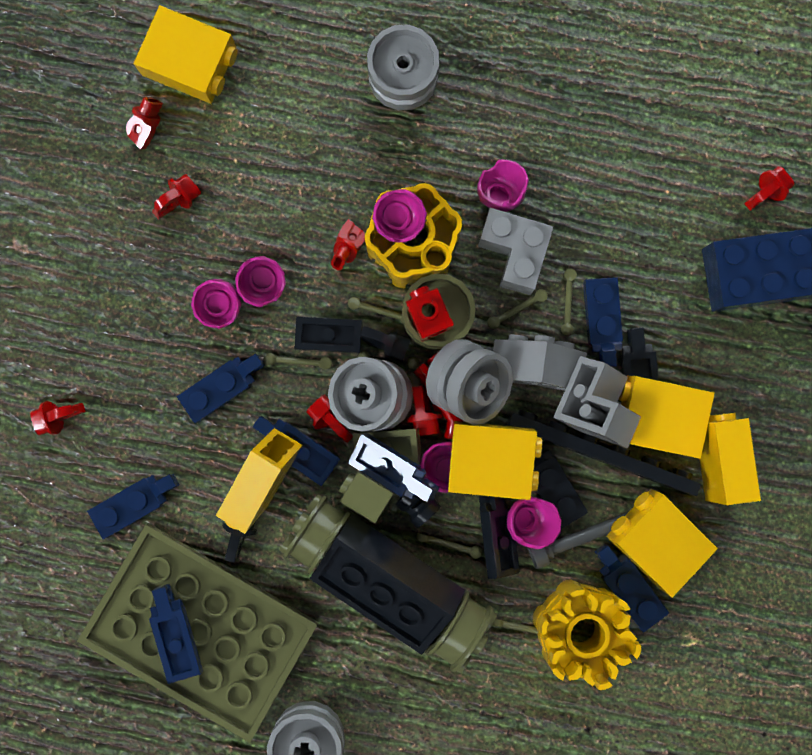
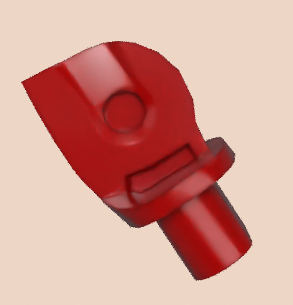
M144 97L140 106L133 107L132 113L134 115L127 122V136L139 149L147 148L155 134L156 127L160 124L161 118L158 113L163 103L153 97Z
M781 166L763 172L759 177V187L761 190L744 203L745 206L751 211L767 198L774 201H783L788 196L789 190L794 186V180Z
M184 174L177 180L169 179L168 185L170 190L162 194L154 202L152 213L158 220L179 205L183 208H191V201L201 195V191L187 174Z
M349 219L342 226L335 241L331 266L336 270H342L346 263L353 262L365 241L364 231Z
M423 386L412 387L416 414L407 419L408 423H413V429H419L420 436L439 434L438 419L442 418V414L431 413V401L427 395V390Z
M322 395L307 409L306 413L314 420L313 426L315 429L330 426L346 443L353 438V435L336 419L330 409L329 399L326 395Z
M45 401L40 404L39 409L31 411L30 417L37 435L46 433L56 435L63 429L64 420L82 414L86 410L83 403L58 407L50 401Z

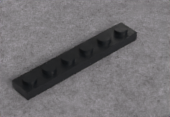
M519 409L518 414L510 413L505 426L535 429L537 437H541L544 441L687 495H698L701 483L691 480L693 474L673 468L671 473L660 468L662 464L660 461L643 456L641 461L629 457L631 451L613 444L610 449L598 445L600 439L585 433H581L580 437L573 436L567 433L569 427L550 421L549 426L536 422L537 415Z

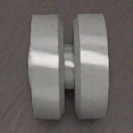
M394 25L381 31L372 41L367 53L369 85L374 96L383 105L398 111L413 110L424 105L433 95L438 83L439 51L433 39L420 28L411 25Z
M467 339L454 340L446 344L435 355L428 368L426 378L427 395L434 405L452 413L456 417L472 425L484 424L493 419L504 407L513 383L512 368L506 358L491 350L484 349Z
M358 357L346 361L337 368L330 380L328 399L330 409L336 419L347 428L362 432L383 431L394 428L405 419L411 409L413 390L407 374L395 363L368 357Z
M316 701L298 702L288 707L277 719L267 744V755H342L345 744L342 722L339 716L325 704Z

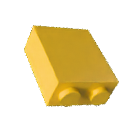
M159 5L133 64L142 76L212 104L215 95L219 96L224 88V75L228 66L232 67L235 63L238 50L231 34Z
M627 375L628 378L619 400L622 401L621 405L641 416L630 444L701 459L715 393Z
M736 413L710 415L700 459L705 501L723 505L761 501L749 418L737 419Z
M454 421L448 492L531 500V492H537L539 471H534L535 457H541L542 438L537 437V431L532 428L490 424L472 425L468 422Z
M273 428L250 451L216 516L225 521L226 525L245 534L269 506L300 451L302 444Z
M653 489L639 495L634 502V507L625 516H621L612 524L611 531L606 536L659 589L672 598L718 549L664 494Z

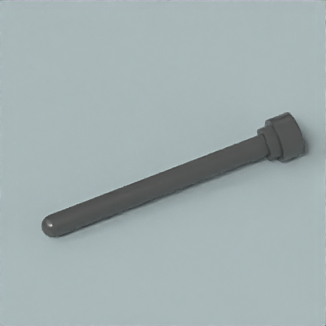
M667 496V498L675 506H677L678 501L676 497ZM627 513L555 540L553 544L542 549L527 547L535 568L540 569L550 565L549 561L555 559L554 555L607 535L611 531L612 524Z

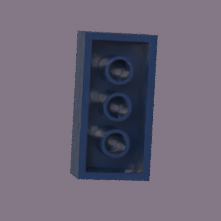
M812 228L714 241L702 249L712 312L812 298Z

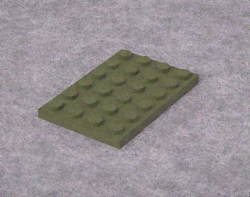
M148 523L145 524L77 642L250 743L319 622ZM166 584H170L174 599H181L183 606H185L203 672L200 675L170 684L167 683L149 621L151 617L150 608L156 606L152 590Z

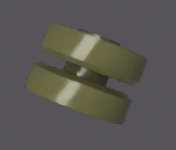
M432 274L420 278L409 288L403 299L402 319L406 333L416 344L429 350L440 351L446 344L466 337L475 320L476 306L472 293L462 281L451 275ZM428 286L430 291L438 288L449 316L454 323V327L422 342L406 307V301L411 299L409 293L418 288ZM429 304L422 308V313L427 317L432 316V311H435V308Z

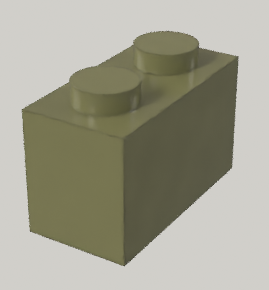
M358 471L356 475L350 473L339 489V492L344 494L340 502L373 523H376L394 493L361 471Z

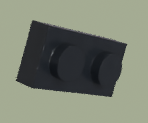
M296 316L294 349L360 354L362 320Z

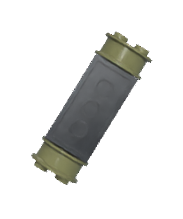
M317 494L307 508V511L311 514L308 516L303 513L292 529L297 535L290 534L279 551L284 553L283 557L285 559L289 556L293 557L308 567L307 574L310 575L324 555L309 578L310 580L422 655L425 652L430 656L435 653L450 664V671L462 673L471 659V653L479 654L487 642L488 636L484 633L490 629L497 617L494 608L491 606L482 607L469 598L470 592L463 589L353 514L339 533L351 512L347 511L344 514L327 502V495L322 497L320 494Z

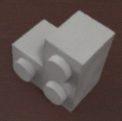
M489 209L478 247L508 256L500 287L531 295L536 288L554 226L497 209Z
M510 334L508 340L495 339L493 352L508 360L512 368L513 383L529 384L555 390H565L579 357L587 356L586 352L574 349V343L555 341V338L549 336L535 335L534 341H528L529 337L514 334Z
M580 356L553 418L575 430L628 448L641 416L617 403L627 381V376L606 363Z

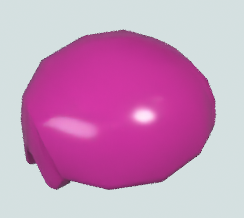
M498 160L491 169L484 170L479 178L477 194L480 201L489 209L493 208L503 212H508L518 207L523 202L528 187L529 178L526 170L515 161Z
M406 189L392 190L386 192L377 200L374 205L372 219L380 235L388 241L401 243L411 241L417 237L425 227L427 212L422 200L415 193Z
M265 256L246 260L239 267L235 276L238 294L244 302L256 307H263L277 301L286 285L285 273L275 260Z
M222 279L207 280L199 285L193 292L191 302L195 318L204 326L217 329L232 324L239 316L242 305L236 288L231 283Z
M452 442L433 444L423 453L420 462L421 468L427 472L424 478L440 487L438 492L448 493Z
M531 497V500L519 499L513 503L508 512L507 529L513 540L525 547L542 549L553 544L561 533L562 519L554 504L537 497Z

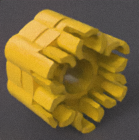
M421 183L414 187L401 188L415 193L424 204L427 215L423 229L428 234L424 243L419 246H409L403 242L388 241L377 232L372 219L373 214L369 228L365 233V243L370 260L374 258L375 263L383 266L388 272L390 279H392V284L398 288H406V284L412 285L420 278L428 275H447L452 254L461 232L462 219L460 215L450 207L432 185ZM385 191V192L381 193V194L378 196L377 200L380 199L381 196H382L383 194H385L386 192H388V191Z
M565 580L557 586L556 591L550 594L542 605L535 609L533 624L538 631L537 635L542 646V655L558 679L564 681L565 675L569 681L583 678L592 687L595 685L598 690H606L613 686L608 678L616 680L618 675L617 665H628L632 663L629 657L631 654L638 659L641 653V644L636 641L637 638L629 629L631 615L625 612L630 610L628 604L608 589L579 584L574 580ZM584 619L593 620L594 632L587 641L576 642L571 640L573 627L579 621Z

